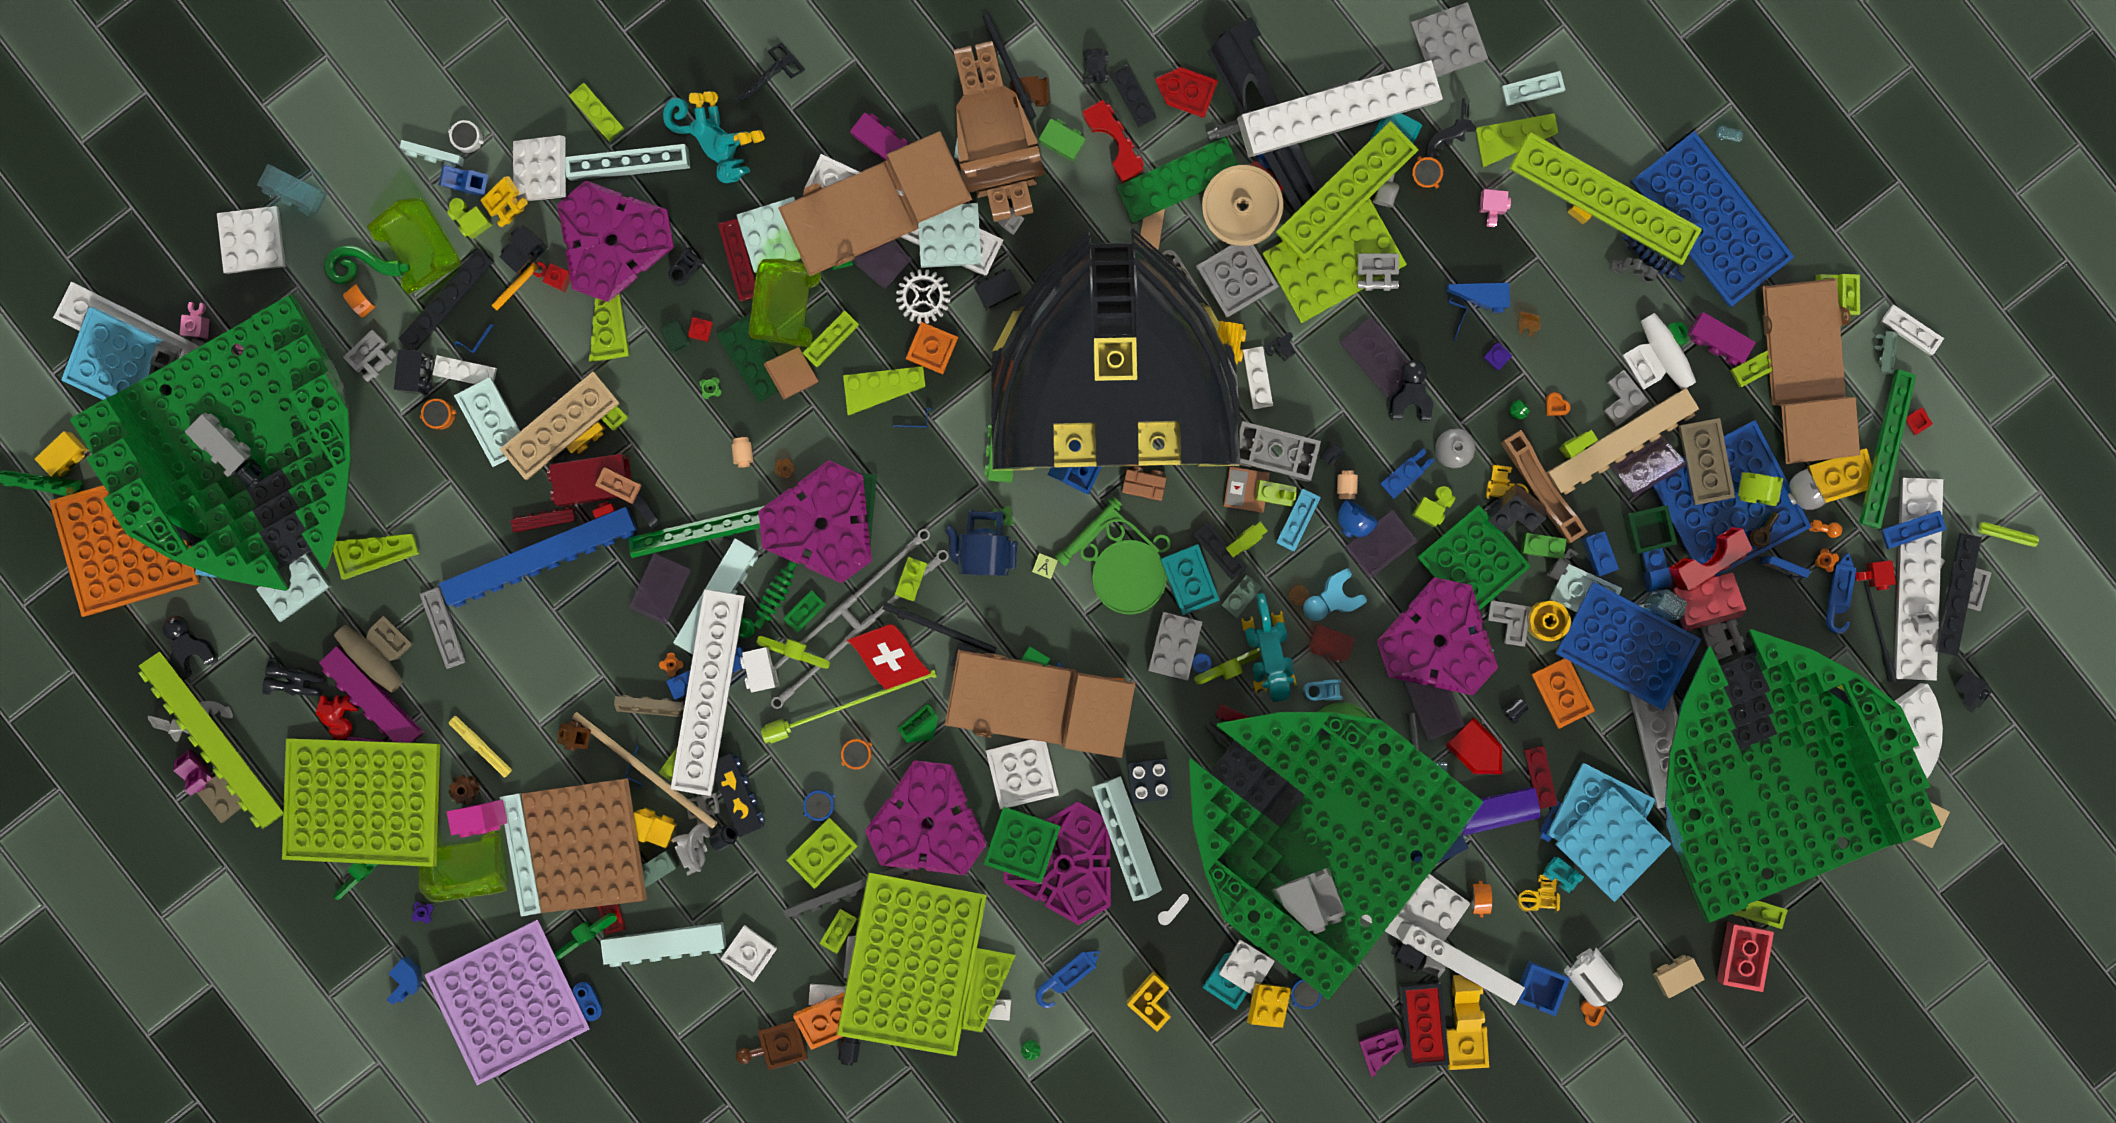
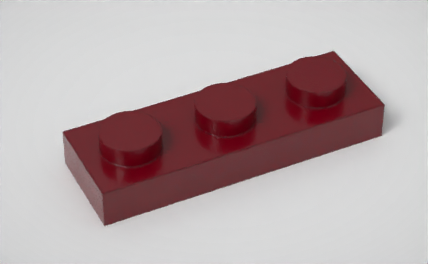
M1539 746L1523 750L1531 786L1536 789L1539 808L1543 809L1558 805L1545 747Z

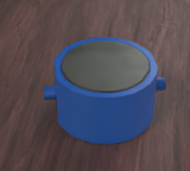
M825 790L811 792L804 801V816H808L815 821L827 819L835 808L834 793L830 794Z
M1300 977L1291 985L1290 994L1294 1007L1297 1005L1302 1009H1311L1320 1002L1322 995Z

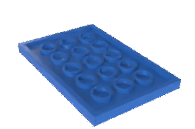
M1592 582L1571 621L1568 633L1563 636L1555 654L1664 711L1701 639L1607 588Z

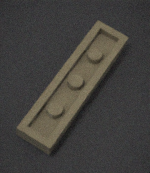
M622 695L621 697L615 696L614 705L617 712L683 717L685 700L675 702L666 698L653 700L650 697L633 698L629 695Z

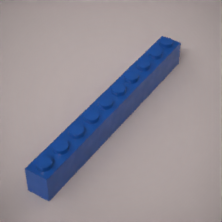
M624 507L439 583L447 606L458 608L467 604L466 600L468 599L478 600L485 597V592L492 590V593L504 589L503 585L507 583L511 585L523 581L522 577L524 576L534 577L541 574V569L546 567L548 570L560 566L559 562L563 560L567 562L573 561L578 558L580 553L585 552L587 555L597 551V546L602 544L604 547L616 543L614 539L619 537L623 539L629 538L634 535L633 532L638 530L629 507Z

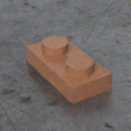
M605 467L595 486L632 504L642 486Z

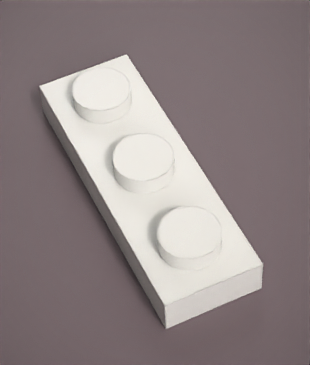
M1895 305L1889 308L1880 322L1930 356L1935 353L1944 340L1943 337Z
M1263 346L1243 350L1253 410L1273 406Z
M437 355L432 375L477 384L489 377L495 381L497 368Z

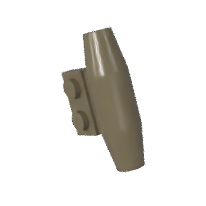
M385 616L381 617L369 629L366 638L347 625L342 626L335 633L334 637L347 655L371 679L391 693L401 686L403 680L390 661L399 659L413 644Z

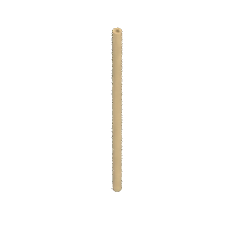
M578 712L573 715L572 719L581 722V726L591 729V734L712 829L716 826L717 822L680 792L672 790L671 785Z

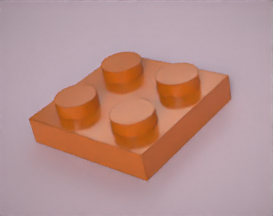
M921 322L906 360L943 375L958 337Z

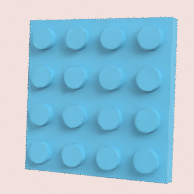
M89 307L61 380L104 400L149 375L150 361L156 345L163 340L95 307Z
M1582 763L1546 834L1559 841L1611 787H1614L1645 819L1656 799Z
M1611 787L1555 845L1615 902L1671 843L1614 787Z

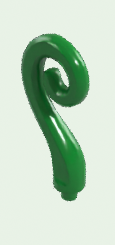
M352 245L334 249L328 254L324 262L326 276L333 283L341 285L352 282L357 275V267L350 259L341 261V265L347 267L348 273L345 276H340L336 273V262L345 256L357 257L378 273L386 276H403L405 271H410L409 263H402L401 260L383 261L369 251Z

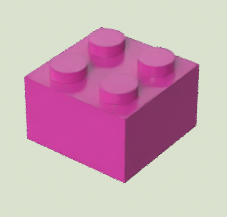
M503 800L447 811L451 835L459 834L460 838L499 830L500 825L507 824Z

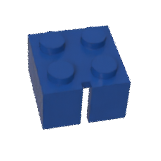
M1527 961L1519 982L1525 989L1517 1002L1532 1008L1536 1007L1540 1011L1556 1016L1570 978L1562 973Z

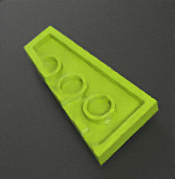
M1555 113L1478 127L1475 135L1482 168L1517 153L1528 132L1544 140L1558 134Z
M618 294L609 303L595 298L589 362L629 357L621 294Z
M923 366L843 375L848 416L926 387Z
M413 534L336 541L333 549L340 576L343 580L420 554Z
M980 948L976 949L962 1029L983 1032L1016 955Z

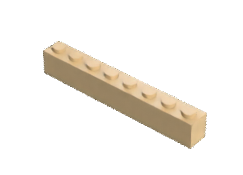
M1687 388L1680 390L1590 445L1583 452L1546 472L1557 491L1559 493L1564 492L1566 495L1576 489L1574 487L1575 484L1580 481L1584 484L1591 480L1593 473L1598 471L1600 474L1609 469L1608 464L1615 461L1618 463L1627 457L1625 454L1632 450L1634 453L1643 448L1644 445L1642 443L1647 440L1653 442L1661 437L1660 432L1665 429L1669 432L1676 428L1678 421L1682 419L1687 421L1694 417V412L1699 408Z

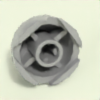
M1458 428L1449 429L1441 433L1435 445V455L1438 461L1445 467L1461 468L1467 465L1473 459L1476 450L1472 436L1465 430Z
M1808 469L1800 471L1791 479L1789 484L1791 493L1788 494V497L1793 505L1797 503L1802 509L1814 510L1826 504Z
M682 834L672 838L671 841L672 843L677 842L678 845L674 847L683 867L689 868V871H686L687 876L697 871L691 866L692 862L687 851L688 834ZM704 841L701 844L699 843V848H695L698 852L696 859L700 861L701 868L706 860L704 852L708 851Z

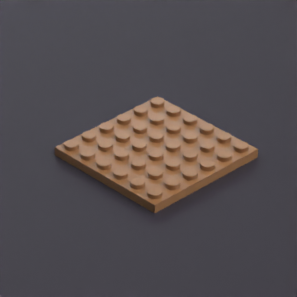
M628 778L521 794L541 913L647 900Z

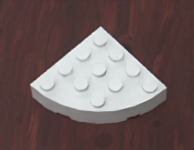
M1919 683L1896 699L1895 702L1902 707L1919 743V746L1914 747L1913 750L1928 778L1939 757L1943 726L1941 712L1935 695L1928 684Z

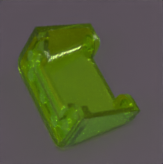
M420 198L396 201L367 225L374 240L387 242L398 260H401L402 263H409L410 271H405L406 275L401 278V286L407 295L418 292L460 265L457 253L426 202Z
M781 258L761 260L756 275L749 325L750 337L761 341L810 347L812 333L809 328L804 327L809 288L815 287L820 282V272L809 276L803 263Z
M490 831L481 836L480 842L442 847V845L437 843V866H419L420 892L430 902H444L506 892L508 890V881L501 835L498 832Z

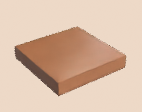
M799 347L764 364L783 399L819 382Z

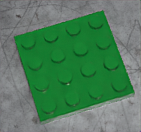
M1477 505L1417 556L1433 577L1471 585L1479 610L1531 567L1503 532L1488 521V515L1480 505Z

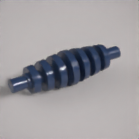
M1626 234L1621 236L1627 242L1629 250L1633 247L1635 248L1633 252L1635 256L1642 253L1639 257L1640 260L1643 261L1646 257L1648 258L1645 265L1650 266L1653 262L1654 265L1652 267L1657 270L1660 267L1661 269L1658 272L1660 275L1667 272L1665 276L1667 279L1674 278L1678 282L1685 278L1678 271L1679 266L1677 264L1673 267L1671 266L1672 260L1664 261L1666 259L1665 256L1661 255L1659 257L1658 252L1652 251L1651 248L1646 247Z

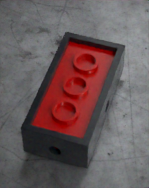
M1439 980L1398 983L1406 1065L1408 1068L1449 1065L1442 983Z

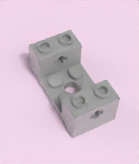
M1243 421L1240 423V465L1246 467L1253 466L1289 475L1290 478L1305 482L1311 481L1321 441ZM1278 445L1281 447L1282 454L1279 457H1274L1271 454L1272 446Z

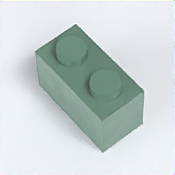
M669 849L642 866L645 888L679 867Z

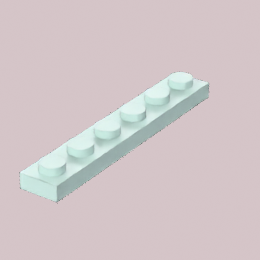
M521 793L499 797L504 802L507 824L504 825L521 916L541 913Z

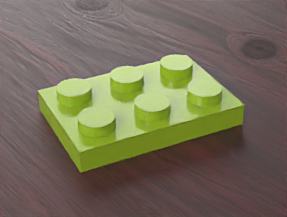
M830 817L786 861L815 889L858 845Z

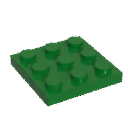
M1003 806L984 865L1041 884L1061 826Z

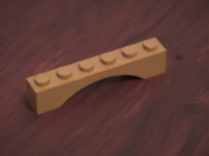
M1522 430L1517 431L1500 442L1537 500L1546 507V514L1561 537L1567 539L1566 543H1571L1587 533L1578 516L1565 502L1547 476L1533 447Z

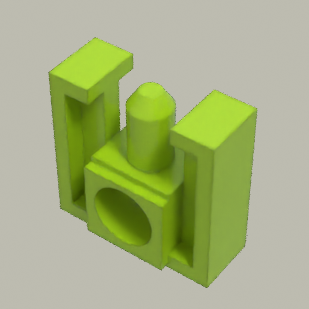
M1590 430L1561 444L1559 450L1564 458L1571 459L1583 452L1586 447L1598 441L1593 431Z
M1260 521L1236 537L1237 540L1226 547L1232 557H1235L1263 538L1262 535L1268 530Z

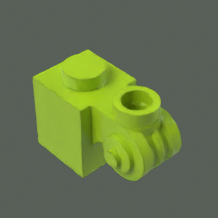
M455 198L450 202L449 209L446 212L453 221L457 219L460 224L458 229L465 237L469 236L474 239L492 226L480 208L476 206L469 212H466L468 209L467 203L459 198Z
M1446 486L1435 490L1434 494L1437 499L1435 502L1426 497L1421 498L1412 515L1432 527H1435L1437 524L1441 525L1446 516L1444 514L1445 508L1447 506L1450 508L1456 498Z

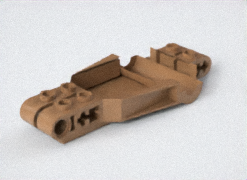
M993 41L975 45L977 61H974L971 46L954 49L953 52L964 94L956 106L958 156L963 181L969 193L976 191L978 198L988 196L993 220L997 222L1012 218L1008 203L1010 198L1015 217L1033 213L1027 186L1036 185L1035 177L1045 175L1036 137L1016 93L1003 86ZM979 68L981 71L983 83L979 82L977 69ZM1013 97H1016L1018 108L1015 107Z

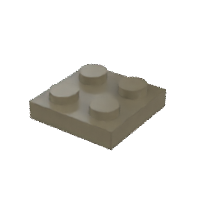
M215 776L206 784L202 791L196 793L220 823H224L241 809L237 803L240 799L236 794L231 795L225 787L227 782L223 778L219 779Z

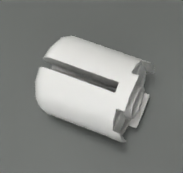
M1589 948L1576 957L1578 960L1571 968L1567 965L1564 973L1570 978L1589 1004L1594 1007L1603 1006L1608 1001L1614 1000L1623 987L1621 977L1597 948H1595V951Z

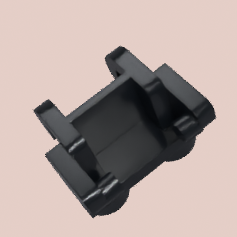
M1098 48L1083 51V56L1087 60V73H1085L1083 84L1107 83L1109 73L1105 71V63L1108 62V51Z
M1288 332L1284 336H1279L1266 346L1265 353L1270 357L1276 353L1284 362L1294 356L1296 352L1290 343L1293 334Z

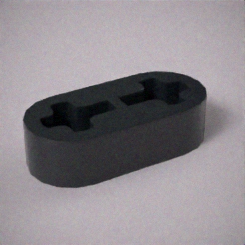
M638 492L634 505L653 529L661 521L642 494Z

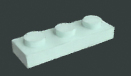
M1561 71L1504 85L1501 87L1505 106L1508 107L1564 92L1565 86Z
M401 140L399 148L405 151L407 156L417 158V155L425 157L424 160L436 163L438 160L444 162L443 165L455 168L457 165L463 167L464 159L459 155Z

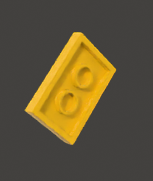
M1865 448L1860 450V455L1829 459L1807 466V469L1827 503L1866 491L1872 463L1868 450Z

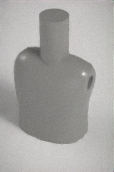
M1395 173L1375 192L1373 203L1385 207L1394 206L1399 190V185L1393 182Z

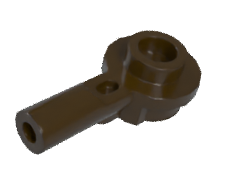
M1773 511L1761 528L1751 531L1749 540L1754 547L1762 548L1769 543V531L1780 516L1777 512Z

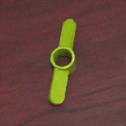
M764 636L757 638L756 642L759 646L769 647L770 650L799 661L802 660L824 669L830 666L828 660L806 653L807 645L787 639L786 644Z
M1257 648L1242 656L1228 660L1197 675L1194 680L1196 684H1203L1223 675L1225 680L1243 673L1242 665L1261 657L1260 650Z

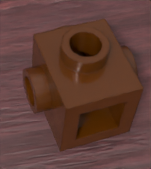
M570 721L569 724L561 723L557 743L565 745L564 749L567 750L587 749L591 729L582 727V723L577 721Z
M465 775L454 778V783L449 785V795L453 801H456V804L463 802L466 805L475 801L474 797L481 794L479 783L473 776L465 777ZM460 787H463V788L465 789V793H464V794H463V792H462V790H461Z

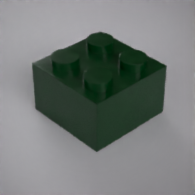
M1668 505L1623 515L1632 554L1677 545Z

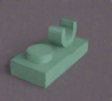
M1886 331V336L1876 335L1877 339H1883V344L1875 346V349L1879 351L1884 350L1883 356L1879 358V368L1885 374H1894L1898 334L1892 331Z
M1246 575L1221 606L1237 618L1262 587L1250 576Z

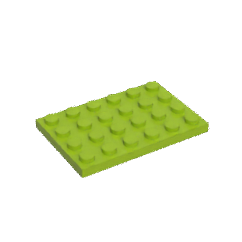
M1370 198L1304 262L1284 241L1262 253L1301 324L1363 290L1357 288V281H1365L1366 275H1357L1358 254H1399V269L1407 265ZM1373 275V281H1379L1384 278V275Z

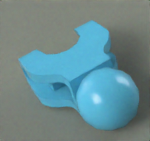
M1349 568L1330 576L1325 583L1324 591L1318 596L1309 597L1305 601L1303 611L1309 620L1320 621L1326 617L1327 613L1334 610L1351 612L1367 602L1365 595L1349 598L1343 593V583L1352 575Z

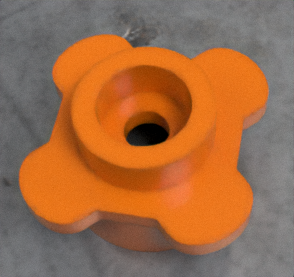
M1822 549L1820 551L1821 554L1815 560V564L1817 567L1825 568L1827 572H1832L1835 563L1839 561L1838 554L1830 553L1828 549Z
M668 653L667 658L659 663V667L664 669L670 677H674L676 671L684 665L683 661L676 658L674 653Z

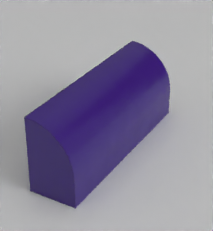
M1529 787L1482 798L1483 805L1463 831L1462 836L1539 819L1540 808L1536 789Z

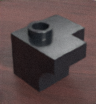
M1966 671L1955 685L1957 692L1964 696V708L1970 713L1976 707L1980 708L1991 694L1989 684L1969 671Z

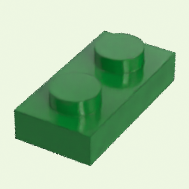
M811 590L783 619L799 633L826 603Z

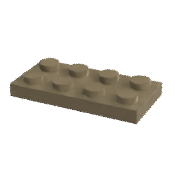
M1720 418L1678 426L1693 505L1735 498Z

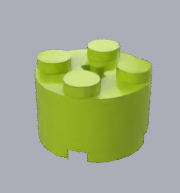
M1742 472L1738 491L1739 500L1757 503L1758 499L1759 503L1777 506V502L1780 500L1783 478Z

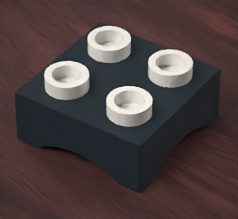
M1167 758L1127 763L1132 804L1173 799Z

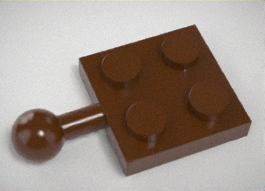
M795 1020L758 1030L762 1047L752 1050L741 1048L736 1053V1059L741 1064H747L753 1057L764 1055L768 1071L808 1059L801 1031Z

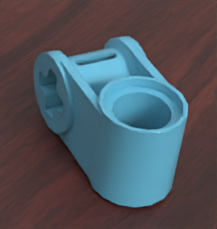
M1341 679L1309 682L1303 687V695L1308 700L1313 701L1342 700L1343 697L1340 695L1339 684ZM1311 686H1316L1318 690L1317 695L1311 697L1308 693Z

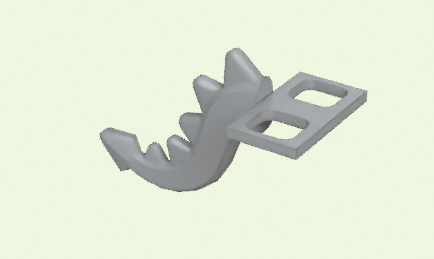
M215 701L199 702L208 715L209 710H212L213 715L220 711L221 717L233 718L230 706L225 707ZM148 716V720L153 728L169 731L168 734L171 735L175 742L180 739L182 732L189 734L186 729L182 731L175 721L178 719H173L170 724L167 720Z
M713 793L711 796L704 795L689 799L691 802L697 801L698 807L709 816L720 813L716 793ZM712 797L715 803V810L708 811L706 799ZM687 809L689 819L697 818V825L688 834L687 851L692 862L691 866L697 872H701L700 861L696 859L698 852L695 848H699V843H703V836L710 837L708 829L710 826L696 815H692L691 811Z

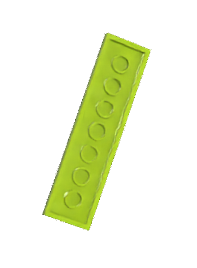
M1390 121L1280 227L1276 234L1304 262L1397 172L1418 149Z

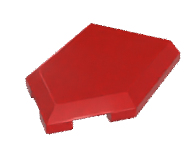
M1183 67L1176 68L1163 76L1155 78L1166 105L1202 118L1205 117L1218 80Z
M1473 717L1445 746L1473 774H1502V745Z

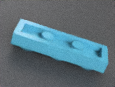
M1305 489L1301 490L1276 541L1277 544L1295 552L1321 497Z

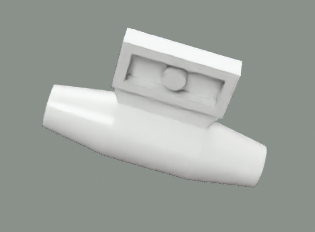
M1655 313L1643 319L1641 324L1649 344L1639 345L1622 355L1641 388L1644 390L1661 380L1666 372L1681 390L1696 383L1688 359L1667 326Z

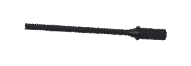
M1865 584L1884 654L1883 663L1889 683L1898 680L1893 660H1891L1886 649L1869 584Z

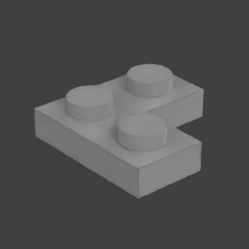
M1625 370L1607 382L1619 398L1604 410L1615 426L1620 425L1649 402Z
M1490 601L1487 620L1507 623L1504 643L1525 647L1528 630L1527 619L1531 607Z

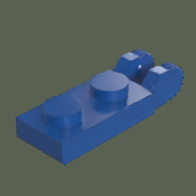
M1424 448L1414 457H1410L1380 483L1393 499L1424 473L1423 471L1435 461L1433 458L1428 459L1421 467L1416 464L1415 461L1423 457L1427 452Z

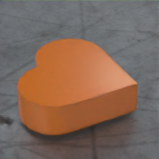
M1553 392L1546 397V416H1562L1570 411V404L1566 400H1562V396L1559 393Z
M1587 1000L1582 1001L1580 1004V1010L1584 1013V1021L1590 1026L1598 1025L1606 1007H1594Z

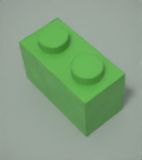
M1050 119L1039 138V143L1074 163L1085 144L1086 138L1083 137L1084 134L1082 132L1066 128V124L1063 121Z
M1522 533L1519 552L1520 554L1564 559L1567 539Z

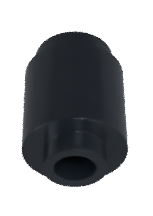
M726 825L710 835V845L716 851H723L736 842L738 838L737 830L733 826Z
M849 1037L841 1039L838 1060L841 1061V1064L853 1066V1063L858 1062L861 1044L859 1039Z

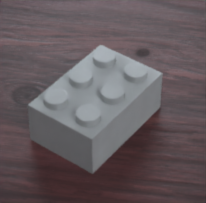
M1162 612L1148 671L1188 681L1202 622Z

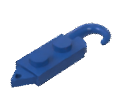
M1846 553L1839 563L1834 565L1826 625L1835 634L1846 632L1850 625L1849 622H1846L1842 628H1837L1834 625L1835 613L1846 612L1851 603L1856 568L1853 566L1849 553Z
M1083 950L1052 975L1051 978L1036 990L1035 997L1037 1003L1044 1008L1054 1006L1055 1002H1044L1042 995L1050 988L1057 993H1064L1096 968L1095 964L1100 950L1089 952Z

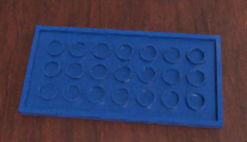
M1695 131L1630 181L1639 194L1702 229L1688 256L1729 308L1794 258L1793 254Z

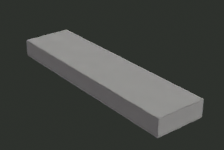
M440 587L419 593L446 669L466 663L464 652Z

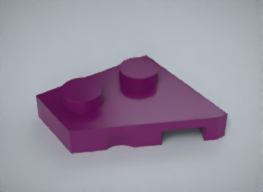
M1397 1027L1358 1039L1371 1077H1374L1377 1074L1376 1071L1384 1064L1386 1065L1393 1055L1398 1054L1404 1048Z

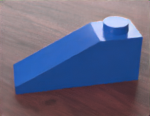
M1509 283L1449 284L1446 286L1447 292L1486 310H1492V313H1503L1504 309L1510 307Z

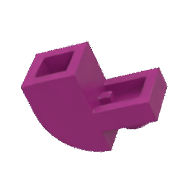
M190 749L174 760V772L185 780V791L190 796L195 792L202 791L206 784L212 780V775L207 766Z

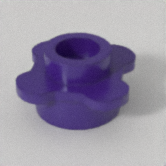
M416 902L413 905L414 914L411 916L412 920L415 922L418 920L423 921L425 924L430 923L434 909L433 905Z

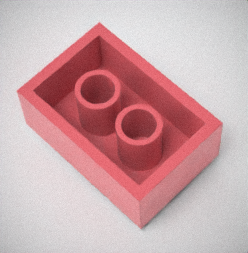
M1733 572L1703 581L1693 591L1680 590L1678 587L1674 588L1671 594L1682 629L1685 631L1739 618L1746 611Z
M1727 922L1717 981L1723 985L1763 992L1774 932L1765 928Z

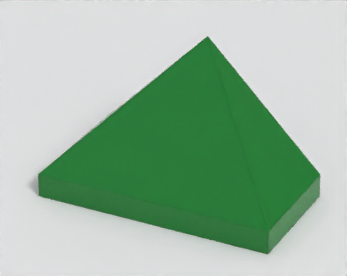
M926 704L897 730L907 743L933 740L938 716L932 707Z

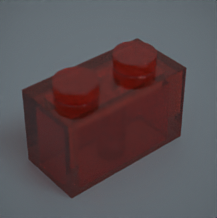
M1316 624L1308 647L1312 648L1311 652L1323 656V653L1331 655V660L1341 663L1342 660L1348 661L1356 638Z

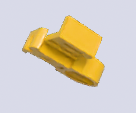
M1493 465L1491 478L1493 484H1491V481L1487 484L1486 497L1488 499L1489 496L1502 497L1515 484L1523 487L1529 493L1527 487L1523 484L1509 483L1508 486V482H1510L1508 473H1511L1512 467Z
M1539 875L1540 889H1538V892L1525 890L1517 897L1519 908L1523 911H1538L1539 908L1555 909V912L1559 911L1560 895L1556 893L1557 880L1545 882L1542 880L1549 879L1544 875ZM1524 894H1530L1531 896H1533V898L1521 896ZM1521 902L1535 903L1533 907L1526 908L1522 905Z

